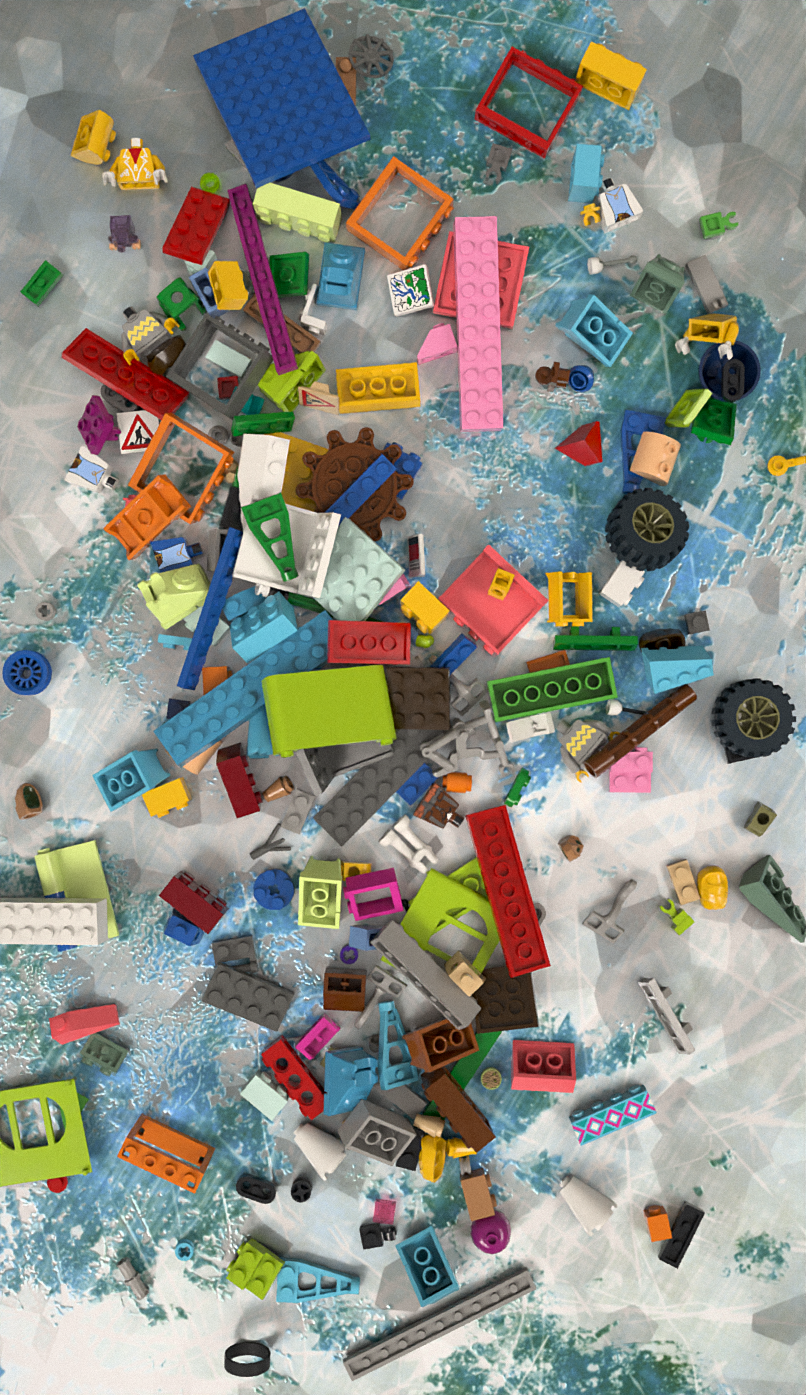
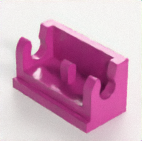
M324 1013L297 1041L295 1048L311 1060L339 1032L341 1027Z

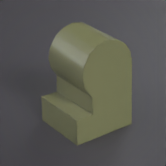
M758 801L754 806L753 812L748 817L744 828L760 837L773 822L777 814L773 809Z

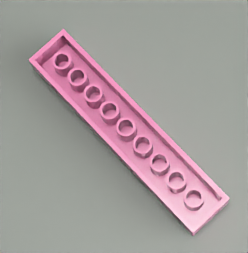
M497 216L455 217L453 236L460 432L501 431L503 429Z

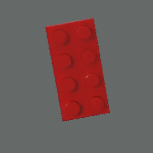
M191 186L162 247L163 253L203 265L230 206V199Z
M329 620L327 663L410 665L411 623Z

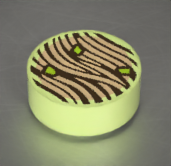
M494 1067L484 1069L481 1073L482 1085L490 1090L500 1086L502 1081L500 1072Z

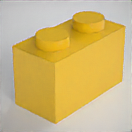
M214 261L208 271L217 309L241 310L248 300V291L245 289L243 273L239 268L238 261Z
M183 777L154 788L142 795L150 816L157 815L158 818L170 814L169 809L173 807L179 810L189 806L187 802L192 800Z

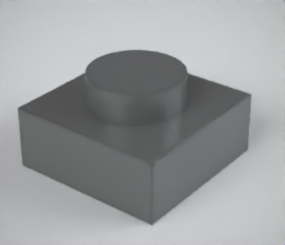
M706 610L684 615L688 635L710 631Z

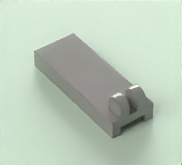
M706 255L688 262L685 267L707 314H712L721 308L727 307L728 302Z
M378 1074V1082L373 1086L414 1120L416 1115L425 1107L427 1101L406 1084L389 1090H381Z

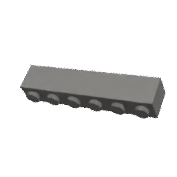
M393 920L390 921L371 940L370 943L458 1030L468 1027L481 1010L477 1001L472 996L469 997L448 976L447 971L443 967L438 966L433 961V957L429 953L424 952L418 946V942L404 932L403 927Z

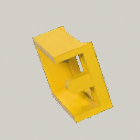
M592 572L545 573L548 578L549 620H547V623H555V627L568 626V622H572V626H584V622H593ZM563 582L575 583V615H563Z

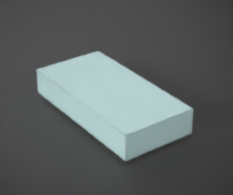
M216 339L206 355L207 360L241 379L252 362L251 359Z

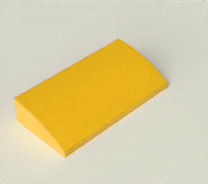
M417 362L336 369L340 414L421 407Z

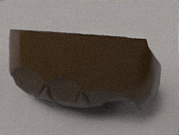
M177 335L170 338L146 356L148 367L154 374L163 375L168 368H172L186 345L182 336Z
M657 629L646 632L639 638L641 653V648H648V650H659L660 647L678 649V647H683L686 644L685 636L679 629Z

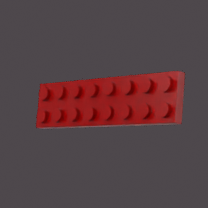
M506 805L466 815V821L509 976L512 978L550 967L551 964Z

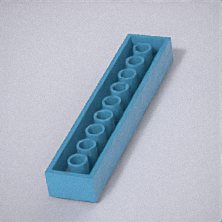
M326 610L153 731L180 768L266 708L261 682L265 677L278 674L318 671L328 664V621L332 620Z

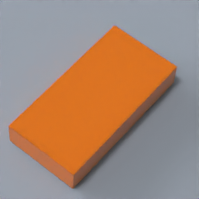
M565 650L526 662L529 673L570 665Z

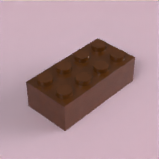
M445 1066L432 1072H423L420 1075L423 1082L421 1083L424 1089L423 1093L430 1102H435L437 1105L436 1109L443 1118L447 1117L452 1130L455 1133H460L462 1136L461 1140L468 1149L472 1147L477 1153L496 1138L488 1119Z

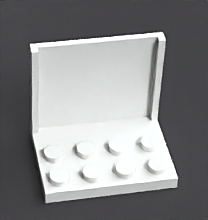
M252 495L251 503L261 500L264 497ZM285 504L289 512L295 568L299 575L286 582H283L280 571L249 529L246 522L232 577L299 595L320 598L341 515L333 512L316 513ZM277 518L261 524V529L268 538H275L281 533L280 521ZM283 540L271 545L278 558L287 555L286 545Z

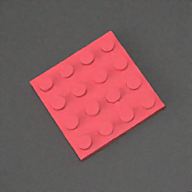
M449 231L433 313L456 318L453 232ZM498 241L500 327L513 329L529 247Z

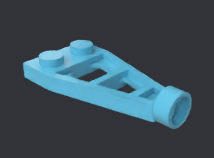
M394 1000L379 1002L378 1073L381 1090H389L419 1080L417 1067L410 1064L412 1062L405 1039L402 1038L406 1033L398 1011L395 1009ZM394 1025L398 1038L389 1042L387 1035L388 1026ZM393 1046H399L403 1060L400 1063L391 1065L389 1063V1050Z
M279 1257L285 1261V1264L277 1277L276 1302L300 1303L344 1294L359 1295L360 1277L352 1276L300 1258ZM301 1272H306L316 1277V1286L314 1288L301 1290L298 1287L299 1274ZM321 1277L335 1278L337 1286L332 1289H322Z

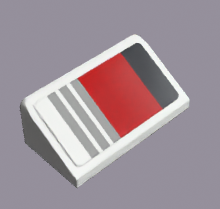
M422 534L409 536L407 539L409 576L411 578L424 577V537Z

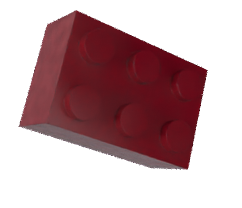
M180 871L173 876L159 894V897L205 933L209 934L228 911L227 903L222 898H215L210 894L211 890L207 886L197 884L194 881V876L190 873Z

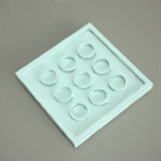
M345 517L337 529L320 598H313L338 621H366L405 572V569L354 522Z

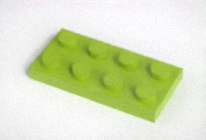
M477 857L447 875V877L488 899ZM413 897L412 899L408 900V902H409L410 905H411V903H412V901L414 900L415 897ZM457 907L446 911V913L458 919L472 909ZM441 919L432 935L450 923Z

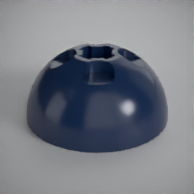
M735 340L734 345L731 346L733 354L731 359L741 361L745 368L744 393L739 399L741 400L756 388L760 379L761 368L755 352L748 345ZM715 343L706 350L700 360L698 368L699 381L703 389H708L712 393V398L727 402L721 395L722 367L729 360L727 354L723 355L722 359H720L718 351L719 346L725 343ZM729 369V373L734 375V369ZM732 389L728 390L730 395L733 396L735 394Z

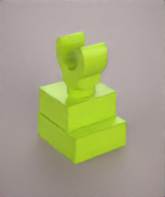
M667 899L670 903V908L664 909L661 905H659V908L671 916L670 919L674 923L671 928L676 934L681 935L695 922L682 908L676 911L674 902L671 899Z

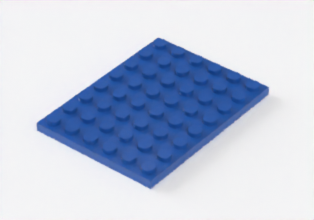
M305 8L193 55L194 61L256 188L371 140L370 134Z

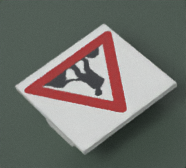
M146 410L117 413L118 428L121 430V434H119L121 454L145 452L159 426V418Z

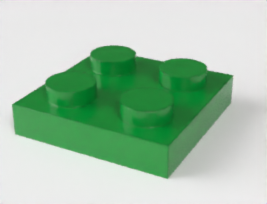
M304 251L270 255L269 264L279 298L307 295L309 254Z

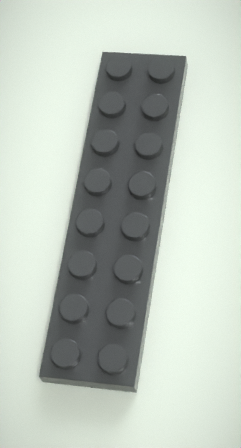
M400 729L396 733L397 739L393 740L392 744L395 754L363 766L313 819L342 847L429 759L422 755L420 744L432 740L446 730Z

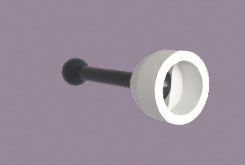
M609 699L606 706V714L611 716L618 715L622 711L640 715L647 713V711L624 708L615 699Z

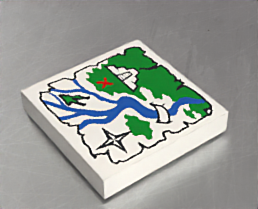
M426 264L387 275L393 311L396 317L435 306Z

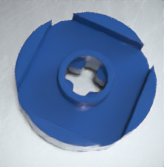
M278 868L262 872L257 877L253 887L254 898L262 907L269 910H280L287 906L295 893L291 876L286 871ZM277 884V889L280 892L273 895L270 893L269 885Z

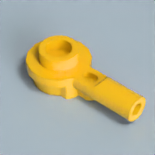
M806 455L787 460L782 456H774L768 461L767 469L772 475L781 476L789 467L806 464Z

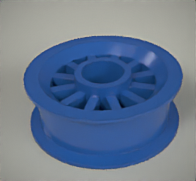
M21 650L7 658L3 666L2 675L6 686L12 692L19 695H36L44 691L49 685L52 669L49 661L42 654L35 651ZM27 667L31 670L29 678L24 676V670Z

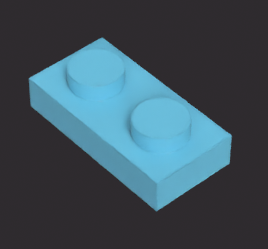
M158 635V643H163L164 648L175 649L176 645L184 646L183 650L188 651L192 638Z

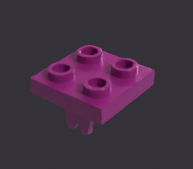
M92 395L89 403L86 405L77 427L90 453L99 455L105 441L118 440L116 434H121V430L113 427V415L108 413L102 399L96 395Z

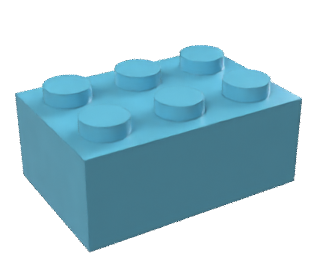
M280 592L270 595L263 603L252 607L248 613L234 619L230 624L232 648L247 664L298 631L294 607Z

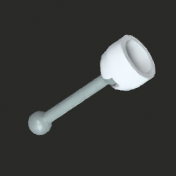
M632 255L626 259L603 262L599 257L588 258V272L590 275L600 273L604 266L628 262L634 264L637 262V257Z

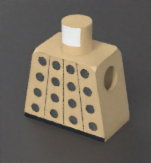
M459 950L444 964L448 976L469 997L486 980V977Z

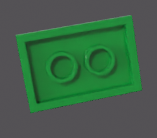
M710 396L692 421L691 433L695 434L701 442L707 438L706 443H711L715 440L720 444L731 445L734 440L737 404L718 401Z

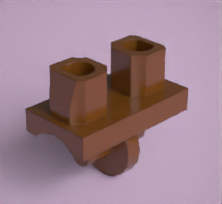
M554 362L551 369L547 366H542L536 371V381L541 385L549 384L547 387L548 392H553L555 387L565 389L566 384L569 382L570 369L559 368L560 362Z

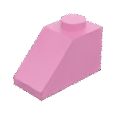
M437 324L429 331L417 355L418 365L457 353V344L450 324Z

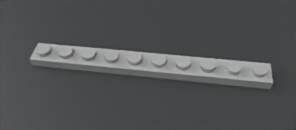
M527 1267L344 1358L343 1364L351 1380L354 1381L536 1290V1285Z

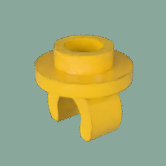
M595 203L583 206L584 211H581L580 215L585 214L583 219L585 226L591 225V216L594 217L595 223L601 221L600 214L596 212L600 210V206L596 207Z

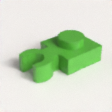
M721 212L701 216L699 221L703 238L707 239L724 235L725 228L728 230L736 229L739 225L738 222L731 223L729 221L730 218L735 217L736 212H729L725 217H722Z

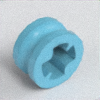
M181 1239L176 1245L175 1255L181 1261L189 1260L194 1252V1244L189 1239ZM187 1246L189 1253L186 1251L181 1253V1247L185 1248Z

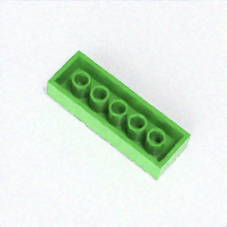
M610 657L486 681L495 722L618 698Z

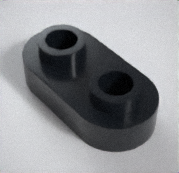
M737 359L727 361L722 367L721 395L729 403L738 401L744 393L745 368L743 363ZM729 369H734L735 374H730ZM729 389L734 391L735 394L733 396L728 393Z
M243 1174L236 1183V1191L242 1197L262 1204H269L275 1199L277 1190L271 1181L251 1174ZM248 1181L251 1185L247 1187L244 1185V1182ZM267 1188L270 1190V1192L264 1193L263 1189Z

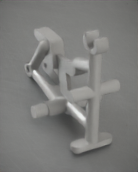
M487 700L479 703L484 716L465 723L459 718H454L452 721L453 727L450 730H446L432 740L420 744L422 755L440 765L439 768L432 771L435 777L456 771L458 769L457 760L467 757H480L482 760L499 758L501 764L498 769L502 776H505V767H510L511 771L515 772L514 765L507 759L504 743L500 738L491 712V706ZM487 724L496 750L484 751L481 747L467 748V731ZM455 739L456 750L451 751L448 758L436 751Z

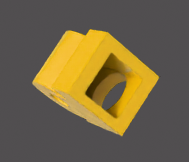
M498 568L487 595L503 601L515 575Z
M341 860L342 880L346 881L347 877L370 873L372 863Z

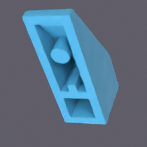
M254 586L227 598L222 609L228 621L233 622L234 619L248 613L252 607L263 603L266 597H263L262 594L256 595Z

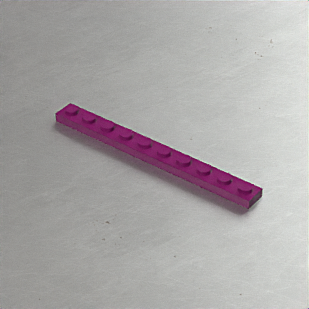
M243 184L227 191L276 372L278 375L297 370L298 365L247 184Z

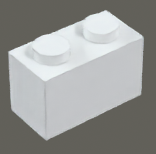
M622 560L598 594L617 607L623 604L627 605L633 596L630 593L634 587L638 588L644 580L642 575L645 571H638L635 566L630 568Z

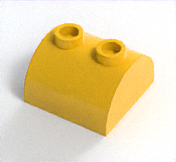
M101 110L82 116L70 156L95 165L107 162L110 157V151L107 149L108 143H112L116 136V131L112 130L114 125L113 119Z

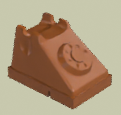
M447 1018L402 1036L412 1059L410 1064L424 1069L425 1072H432L479 1051L471 1023L468 1027L458 1030Z

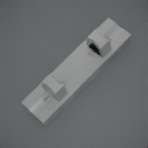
M643 978L638 983L678 1053L690 1055L695 1049L687 1034L693 1028L689 1022L679 1023L666 998L672 994L668 986L659 988L654 978Z

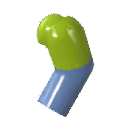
M411 626V642L414 646L429 648L434 644L433 636L420 635L415 626Z

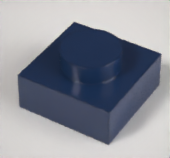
M169 698L166 719L173 718L190 706V701Z

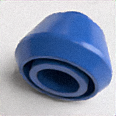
M586 365L572 367L568 382L570 387L580 393L589 391L594 383L593 370Z

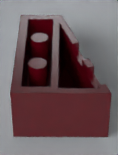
M241 742L219 749L217 751L216 765L236 818L259 812L263 799L260 791H256V780L254 774L250 772L249 761L246 754H244Z

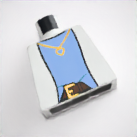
M612 178L602 182L604 192L597 199V207L600 206L598 211L604 234L641 218L643 209L626 184L615 187Z
M83 445L64 479L71 485L96 493H101L104 486L115 490L119 482L118 479L110 475L113 468L97 455L91 454L89 449Z

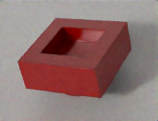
M238 376L217 378L219 399L231 398L235 386H239Z

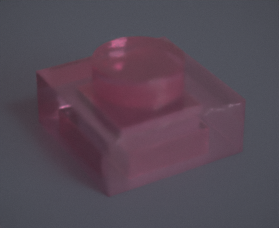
M376 1199L373 1222L393 1225L396 1201Z

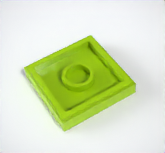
M708 389L686 390L666 417L665 425L667 427H689L712 393Z

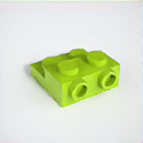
M251 1238L247 1243L243 1242L238 1248L237 1253L239 1257L236 1261L233 1259L227 1267L226 1271L229 1274L226 1279L241 1290L246 1288L263 1300L285 1261Z

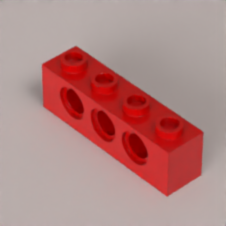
M282 1034L263 1049L261 1059L266 1067H271L275 1072V1079L280 1084L283 1083L285 1085L288 1096L298 1102L301 1113L313 1120L324 1111V1093L327 1092L324 1091L323 1086ZM284 1058L288 1061V1064L281 1066L277 1060ZM296 1074L301 1080L293 1082L290 1076ZM310 1091L313 1097L305 1098L302 1093Z

